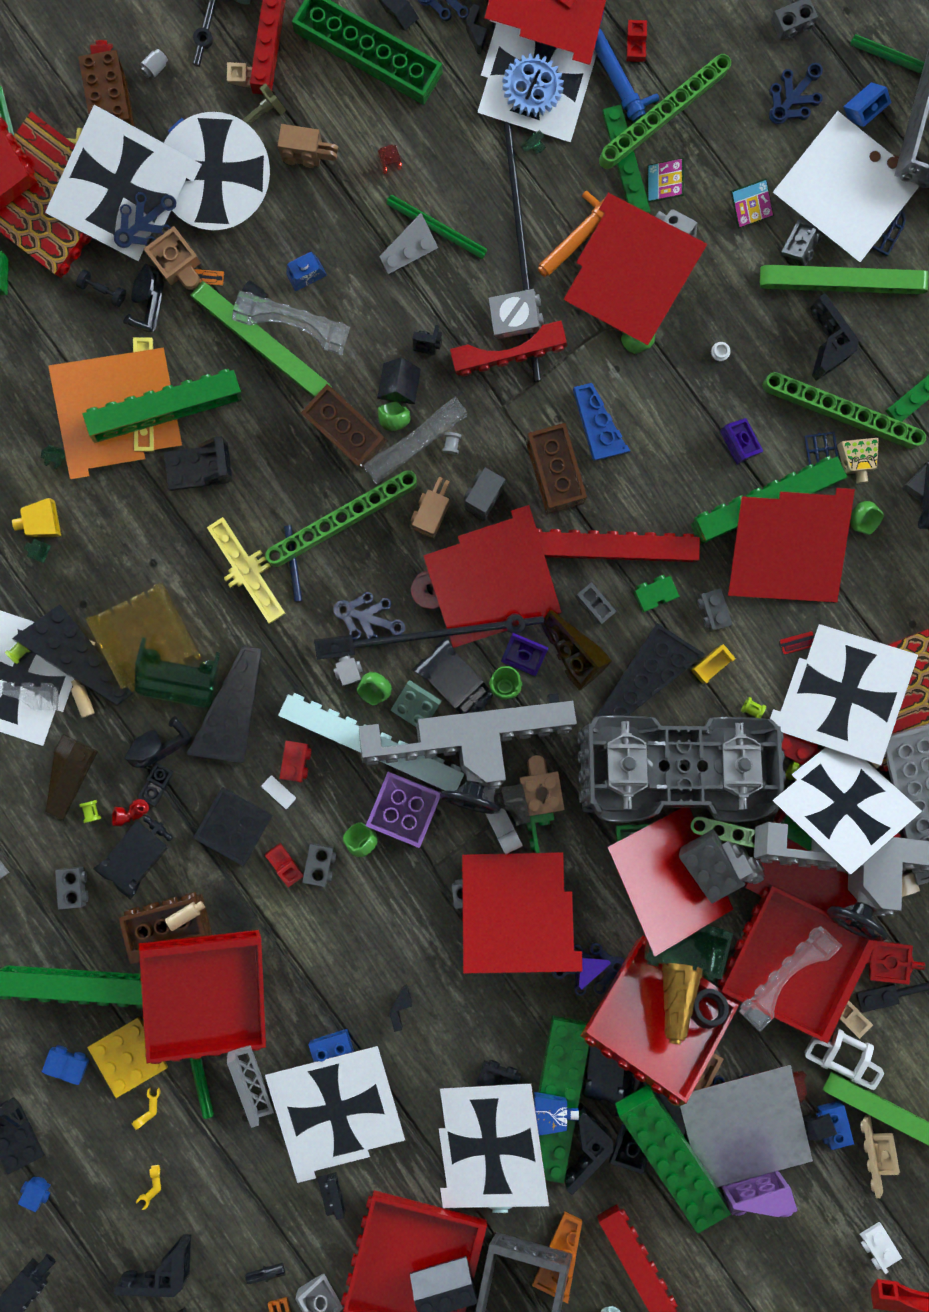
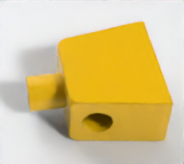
M51 498L21 508L22 518L12 520L14 530L24 529L25 535L29 537L61 536L56 504Z

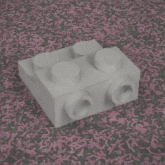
M730 841L722 844L740 880L753 884L764 880V867L760 860L749 857L743 846Z

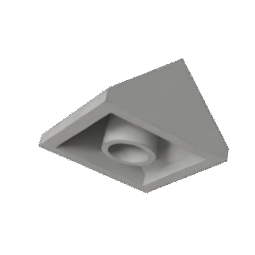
M321 1274L298 1288L295 1300L302 1312H340L344 1308L325 1274Z

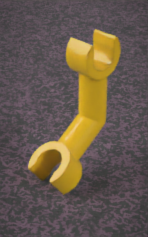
M151 1088L148 1089L149 1111L133 1121L132 1125L135 1130L156 1115L157 1098L161 1093L160 1088L157 1089L156 1096L151 1095Z
M159 1165L151 1166L152 1169H150L153 1188L146 1194L140 1195L136 1201L138 1203L140 1200H145L146 1204L142 1210L148 1207L150 1200L161 1190Z

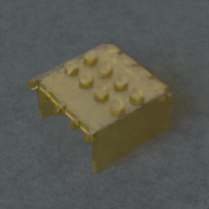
M163 583L155 584L153 588L147 590L150 598H147L144 592L130 598L133 605L131 607L127 601L112 607L115 615L108 609L97 614V616L85 618L121 689L128 686L131 692L135 691L133 683L144 678L148 685L151 683L149 675L161 670L163 675L166 676L168 672L165 667L177 661L181 667H185L183 659L193 654L197 660L201 659Z

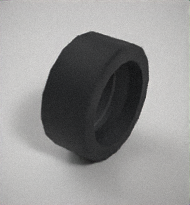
M707 988L699 991L695 997L691 1019L696 1025L706 1029L721 1025L727 1019L729 1013V1005L726 998L715 989ZM704 997L713 999L717 1004L719 1014L714 1020H708L700 1013L699 1001Z

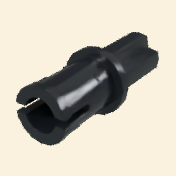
M283 1262L273 1266H263V1269L246 1273V1283L253 1284L264 1280L268 1282L270 1279L285 1276Z

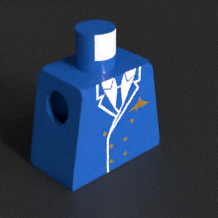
M312 252L287 264L286 275L295 291L327 276L318 257Z
M534 1092V1107L539 1135L567 1131V1120H579L578 1108H567L565 1097Z

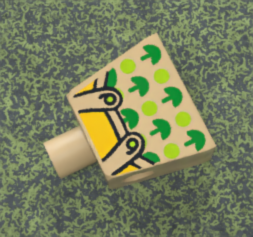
M878 438L842 441L837 445L845 473H855L857 484L867 483V472L877 469Z

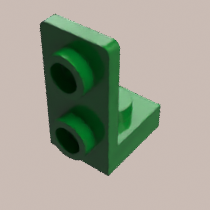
M553 812L529 816L530 819L526 820L528 831H532L533 837L529 839L530 848L535 850V853H540L535 823H539V826L550 824V821L554 820Z

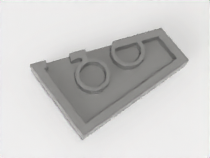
M422 213L379 256L387 274L438 248Z

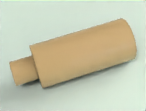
M77 680L71 681L73 686L71 692L81 718L95 714L85 686L81 685Z
M200 901L197 904L192 902L167 917L165 921L169 929L174 931L200 915V910L205 908L203 902Z

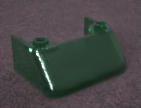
M142 638L135 662V692L146 697L199 707H209L213 700L220 653L216 652L214 661L206 660L201 662L198 668L162 661L161 655L156 650L146 649V638Z

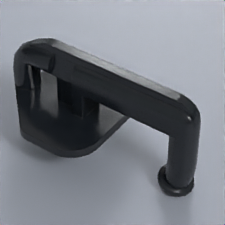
M144 264L133 283L131 300L135 303L148 300L144 322L128 314L123 320L124 324L146 332H153L156 329L164 287L163 277L158 268Z
M174 716L170 719L169 726L176 729L179 733L178 736L161 745L158 733L155 730H150L136 738L126 753L125 759L132 767H148L190 743L192 737L184 725Z

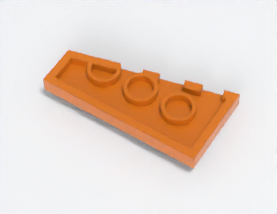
M564 1211L549 1247L572 1253L563 1302L568 1304L582 1219ZM539 1267L532 1286L555 1297L559 1272Z

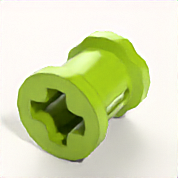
M16 643L9 651L6 650L5 654L14 663L18 664L19 659L30 651L21 644Z
M748 697L741 708V712H746L755 718H761L766 706H761L752 701L751 697Z
M97 800L79 804L83 809L84 823L101 819L96 808Z

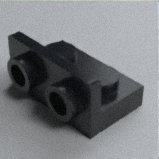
M435 325L433 335H430L427 331H414L412 338L413 351L435 355L436 350H440L442 343V332H439V325Z
M490 1059L489 1062L484 1060L476 1084L481 1086L518 1084L521 1080V1073H518L519 1070L511 1066L507 1068L502 1067L495 1060Z
M337 1172L319 1176L318 1183L326 1215L335 1214L336 1220L343 1219L346 1209Z

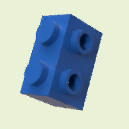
M871 82L843 107L848 120L853 124L864 127L892 102L887 87Z
M348 1029L310 1040L308 1044L313 1062H322L325 1059L354 1052Z
M840 1101L817 1106L819 1113H816V1117L830 1113L837 1130V1135L822 1139L823 1143L827 1144L831 1150L853 1145L854 1141L845 1106Z

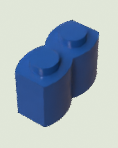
M57 1045L49 1050L42 1073L79 1085L82 1082L90 1059L86 1058V1055L81 1052L70 1053L64 1046Z

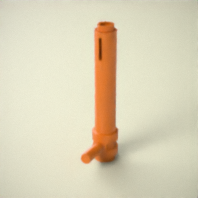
M588 191L583 193L582 197L594 207L591 211L592 214L539 264L537 270L543 277L549 276L594 233L605 212L599 210L604 199L599 202Z

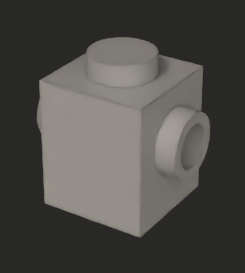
M350 656L340 658L339 663H336L337 668L334 669L337 680L341 679L343 686L361 681L360 672L363 670L360 661H356L355 658L350 659Z

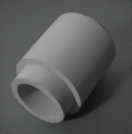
M156 49L151 51L140 63V70L147 78H155L164 69L168 59L161 50Z

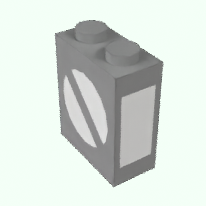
M534 289L489 298L493 331L497 339L538 332L541 325L544 324L543 315L539 313L538 306H541L540 295H536Z

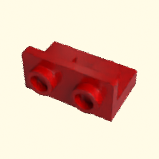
M293 741L285 742L279 779L300 783L303 782V779H307L308 768L306 767V761L310 760L312 751L309 748V744Z

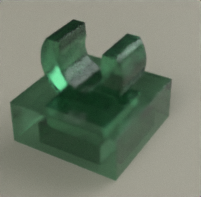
M540 130L534 132L521 145L525 151L533 149L536 154L541 153L546 148L540 141L544 134Z
M48 445L41 450L40 458L45 459V466H48L53 461L55 463L54 468L57 469L61 465V461L66 458L65 450Z
M34 539L32 544L26 542L24 549L29 551L27 557L44 563L51 545Z

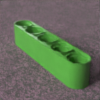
M696 817L691 822L692 831L698 835L709 832L715 825H721L724 828V834L718 836L721 840L754 848L752 837L755 835V830L703 817ZM697 820L705 823L703 831H696L694 829V823ZM736 829L743 832V839L740 841H736L732 836L733 831Z

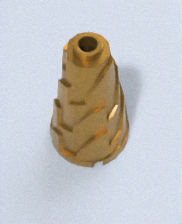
M664 963L662 973L665 1035L669 1039V1043L681 1045V1041H685L688 1034L690 1017L692 1016L700 978H702V969L697 967V970H693V966L668 963L667 966Z

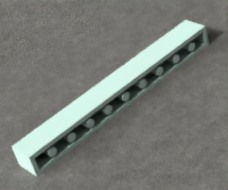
M296 693L293 696L287 695L278 716L361 753L359 726L356 725V720L350 717H346V719L338 717L340 713L329 709L327 712L321 709V704L311 701L309 704L303 701L305 697ZM381 732L382 747L408 744L401 740L396 743L391 740L392 736ZM418 756L416 760L411 761L400 758L398 762L386 763V760L380 761L445 791L457 790L464 776L459 766L451 764V767L443 764L445 760L437 756L433 759Z

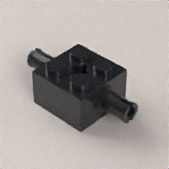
M46 1254L40 1263L34 1258L31 1259L1 1294L0 1312H24L33 1299L41 1293L48 1283L46 1280L50 1274L48 1270L56 1263L51 1255Z

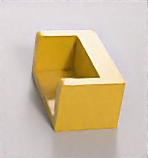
M722 644L694 666L691 671L702 684H707L714 675L736 658Z

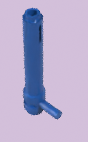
M599 29L594 50L622 101L623 109L627 110L629 120L635 123L646 114L645 106L659 101V95L656 93L642 100L640 99L638 93L634 92L604 33Z

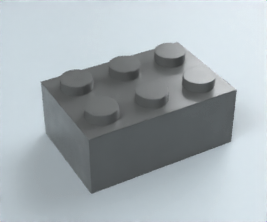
M486 467L483 472L478 471L474 478L473 489L469 487L464 495L465 510L483 521L489 515L505 484V478Z
M714 829L680 847L679 858L711 904L745 886V881L738 878L722 847L723 842Z

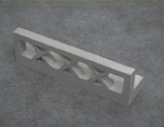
M250 1045L229 1051L227 1065L252 1128L259 1126V1117L274 1113V1108ZM248 1053L249 1060L245 1063L239 1060L238 1056ZM247 1069L255 1072L253 1079L245 1076ZM253 1085L261 1088L259 1095L251 1092ZM260 1101L267 1104L268 1108L258 1111L256 1106Z

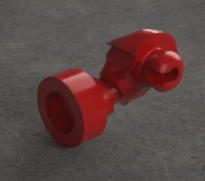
M136 799L132 801L128 811H125L123 807H114L112 825L121 827L124 823H129L130 820L134 822L136 819L141 818L149 810L148 803L145 800Z

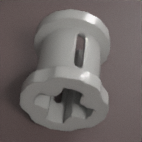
M445 432V447L442 448V452L458 455L459 450L457 449L461 434Z

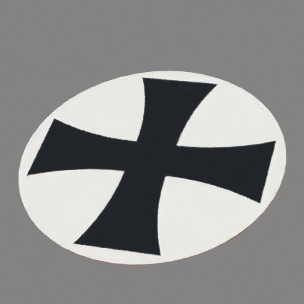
M204 112L185 119L169 133L164 144L202 164L194 182L186 178L176 199V207L172 211L179 218L197 228L222 230L242 223L258 209L268 189L270 165L263 142L247 123L230 114Z

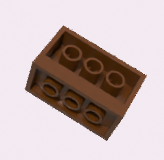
M117 50L78 56L88 114H90L93 106L96 105L135 127L127 80Z
M328 384L301 412L350 460L362 469L388 442L374 426Z
M566 423L528 433L526 445L546 515L583 505L587 495Z
M191 892L185 894L179 900L176 896L166 899L160 905L157 901L147 904L141 910L140 906L124 911V915L119 917V922L130 964L140 962L138 943L212 935L206 907L200 910V915L174 931H171L169 927L164 925L167 917L192 902L197 904L202 901L205 906L203 895Z

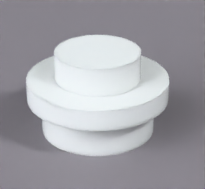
M717 342L711 349V355L717 361H724L730 355V347L724 342Z

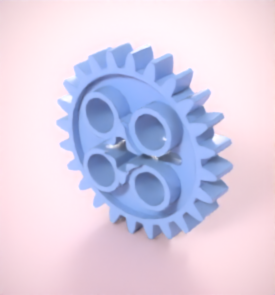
M529 53L528 59L522 55L521 61L515 58L514 65L509 64V70H505V77H503L502 83L504 84L502 90L506 91L504 98L510 97L508 105L514 103L513 110L520 108L519 114L526 111L529 117L530 112H533L536 117L539 111L544 115L545 109L551 112L552 106H557V101H560L564 89L561 87L564 80H560L562 73H556L558 66L552 68V60L547 63L546 56L540 60L539 54L533 58L531 53ZM524 71H530L532 74L527 75ZM537 71H540L541 73L539 74L536 84L532 89L531 95L527 100L525 99V97L529 92V88L534 81ZM542 79H547L549 83L542 82ZM521 87L525 91L520 92L516 88ZM535 95H538V96H540L542 99H541V100H537V99L534 98V96H535Z

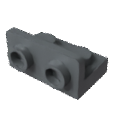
M798 219L782 250L783 256L800 260L801 264L806 266L808 261L813 258L816 245L822 240V232L812 223Z
M721 588L698 595L697 604L700 611L703 610L705 616L703 623L705 628L709 629V632L733 625Z

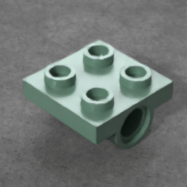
M409 680L391 711L416 727L418 719L432 718L441 700Z

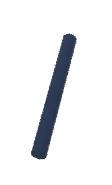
M284 526L285 537L288 538L293 535L292 526ZM294 543L288 545V551L295 550ZM295 557L289 561L294 601L298 602L302 601Z

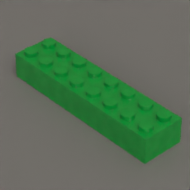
M304 0L292 20L293 29L296 34L422 105L426 103L443 74L441 62L331 0Z
M224 369L219 371L217 375L211 376L206 374L196 381L185 380L179 386L173 387V385L163 387L161 391H147L143 393V396L137 398L136 396H130L120 403L113 401L105 404L106 407L99 409L98 407H92L87 409L82 415L90 438L94 443L238 402L242 400L234 370Z
M828 456L821 459L815 466L810 464L802 468V470L798 471V474L792 472L784 476V478L780 479L781 482L777 479L764 486L763 490L760 487L750 491L746 497L779 499L780 491L815 494L847 478V475L838 456L832 459ZM743 495L732 499L727 506L723 503L711 510L712 513L705 511L694 518L695 521L691 524L695 536L700 537V545L737 529Z
M6 965L0 968V999L19 997L18 1000L28 1001L31 998H38L40 1002H49L50 999L58 1000V1003H70L71 1000L78 1001V1004L97 1002V1005L107 1006L109 1003H117L118 1007H128L129 1004L137 1005V1008H142L141 977L137 973Z
M552 1015L538 1092L565 1097L567 1108H578L589 1048L581 1034L588 1022ZM567 1120V1131L539 1135L545 1180L564 1184L575 1120Z
M649 1084L615 1103L620 1119L697 1234L731 1215L724 1196Z

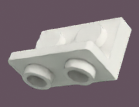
M880 1222L860 1233L864 1240L861 1244L867 1253L871 1252L874 1258L871 1261L877 1270L881 1269L887 1274L888 1270L886 1268L902 1259Z

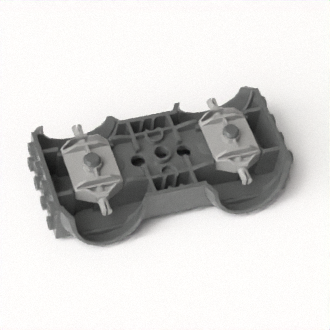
M595 716L590 724L580 729L577 737L578 744H581V751L578 753V762L581 763L578 779L579 783H582V791L579 792V802L582 803V807H591L599 819L618 823L649 819L659 814L662 808H708L715 820L728 823L750 822L769 817L780 809L773 800L785 791L784 781L786 775L783 770L785 756L782 751L784 736L781 726H778L772 719L748 717H710L705 726H661L654 717ZM662 760L669 763V769L666 772L659 769V762ZM681 760L688 763L687 771L680 769L679 763ZM699 761L707 763V770L705 772L697 769Z

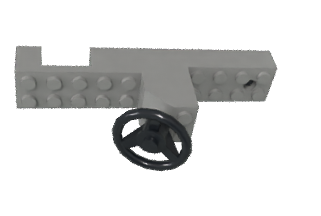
M558 693L548 694V704L418 719L416 724L418 743L388 747L381 746L379 724L359 726L362 763H367L368 766L377 765L378 761L386 760V763L398 762L400 758L411 761L416 760L418 756L434 758L436 754L444 753V756L455 755L458 751L460 768L466 774L467 782L455 791H442L440 793L441 799L468 810L486 814H498L500 807L488 800L484 787H488V790L498 789L506 780L501 741H510L512 737L517 736L520 739L531 738L533 734L544 737L549 736L551 732H557V734L569 733V730H572L577 724L574 702H559Z
M767 822L755 827L754 858L760 859L762 863H773V861H780V865L799 863V867L804 868L818 866V869L821 870L837 868L838 872H847L813 838L811 851L787 849L788 824ZM892 837L851 875L848 873V890L856 898L857 902L846 908L831 906L827 910L829 918L842 928L858 936L873 941H885L888 938L886 930L874 922L872 916L894 915L895 911H901L902 871H906V869H912L914 873L929 871V841Z

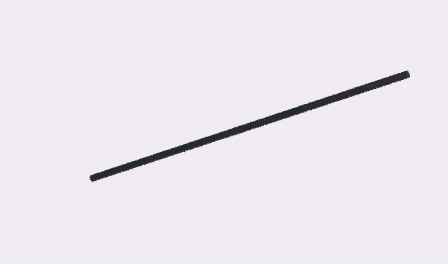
M492 22L493 33L496 27L494 22ZM503 121L523 291L531 288L511 123ZM536 332L528 333L529 339L532 338L536 334ZM531 356L534 382H540L539 357Z

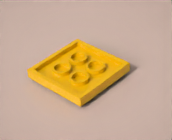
M140 1016L87 1047L115 1098L168 1068L165 1061L159 1064H146L144 1025Z

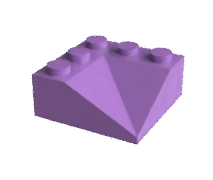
M387 772L366 826L420 848L439 802L441 792Z
M779 1171L722 1186L732 1215L740 1216L747 1211L775 1217H789L793 1212L797 1211L791 1188Z

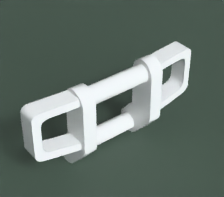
M839 1028L836 1029L832 1042L829 1041L828 1044L812 1037L804 1052L806 1058L821 1065V1067L832 1069L850 1078L852 1082L872 1090L876 1089L884 1075L882 1068L871 1062L874 1046L870 1043L865 1044L845 1034ZM842 1041L863 1051L854 1071L833 1062ZM815 1044L829 1047L823 1059L810 1054ZM867 1067L878 1072L873 1082L861 1079Z

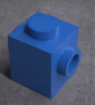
M33 1177L29 1182L25 1181L20 1190V1193L23 1194L18 1204L36 1212L42 1203L45 1204L51 1194L48 1192L51 1184L47 1183L42 1177Z

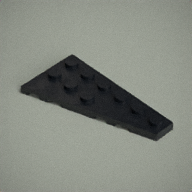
M60 604L12 638L16 643L21 644L27 650L40 656L49 664L68 676L73 677L84 686L89 687L116 706L132 695L130 689Z
M656 623L597 716H629L705 654Z
M242 646L187 755L240 763L245 762L262 649Z

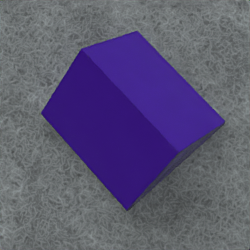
M747 418L729 423L720 430L737 465L763 452Z
M512 633L501 662L536 676L548 651V647Z
M582 958L583 972H576L575 987L578 990H582L608 967L611 962L609 960Z

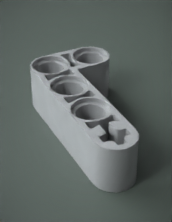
M484 787L488 800L500 807L498 814H486L506 855L523 845L496 790H488V787Z

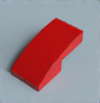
M628 20L626 61L645 62L647 20Z
M281 842L265 853V857L288 888L304 876Z

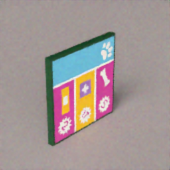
M684 158L648 165V203L684 196Z
M766 178L730 191L738 228L774 216Z

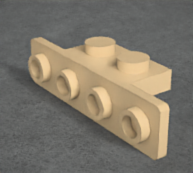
M865 1115L863 1121H861V1131L865 1133L864 1149L869 1156L867 1167L868 1171L872 1173L871 1190L875 1192L876 1198H881L883 1194L881 1175H899L900 1173L893 1133H873L871 1116Z

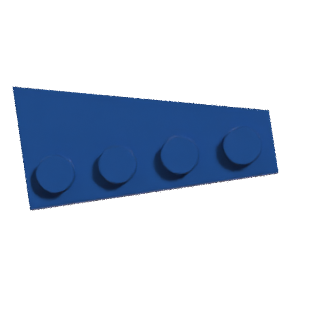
M589 383L574 387L573 393L593 461L629 453V447L625 445L620 431L616 429L612 422L611 415L604 408V403L594 385Z

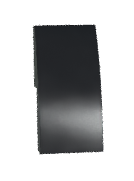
M156 763L138 799L145 800L149 805L156 807L173 775V771Z

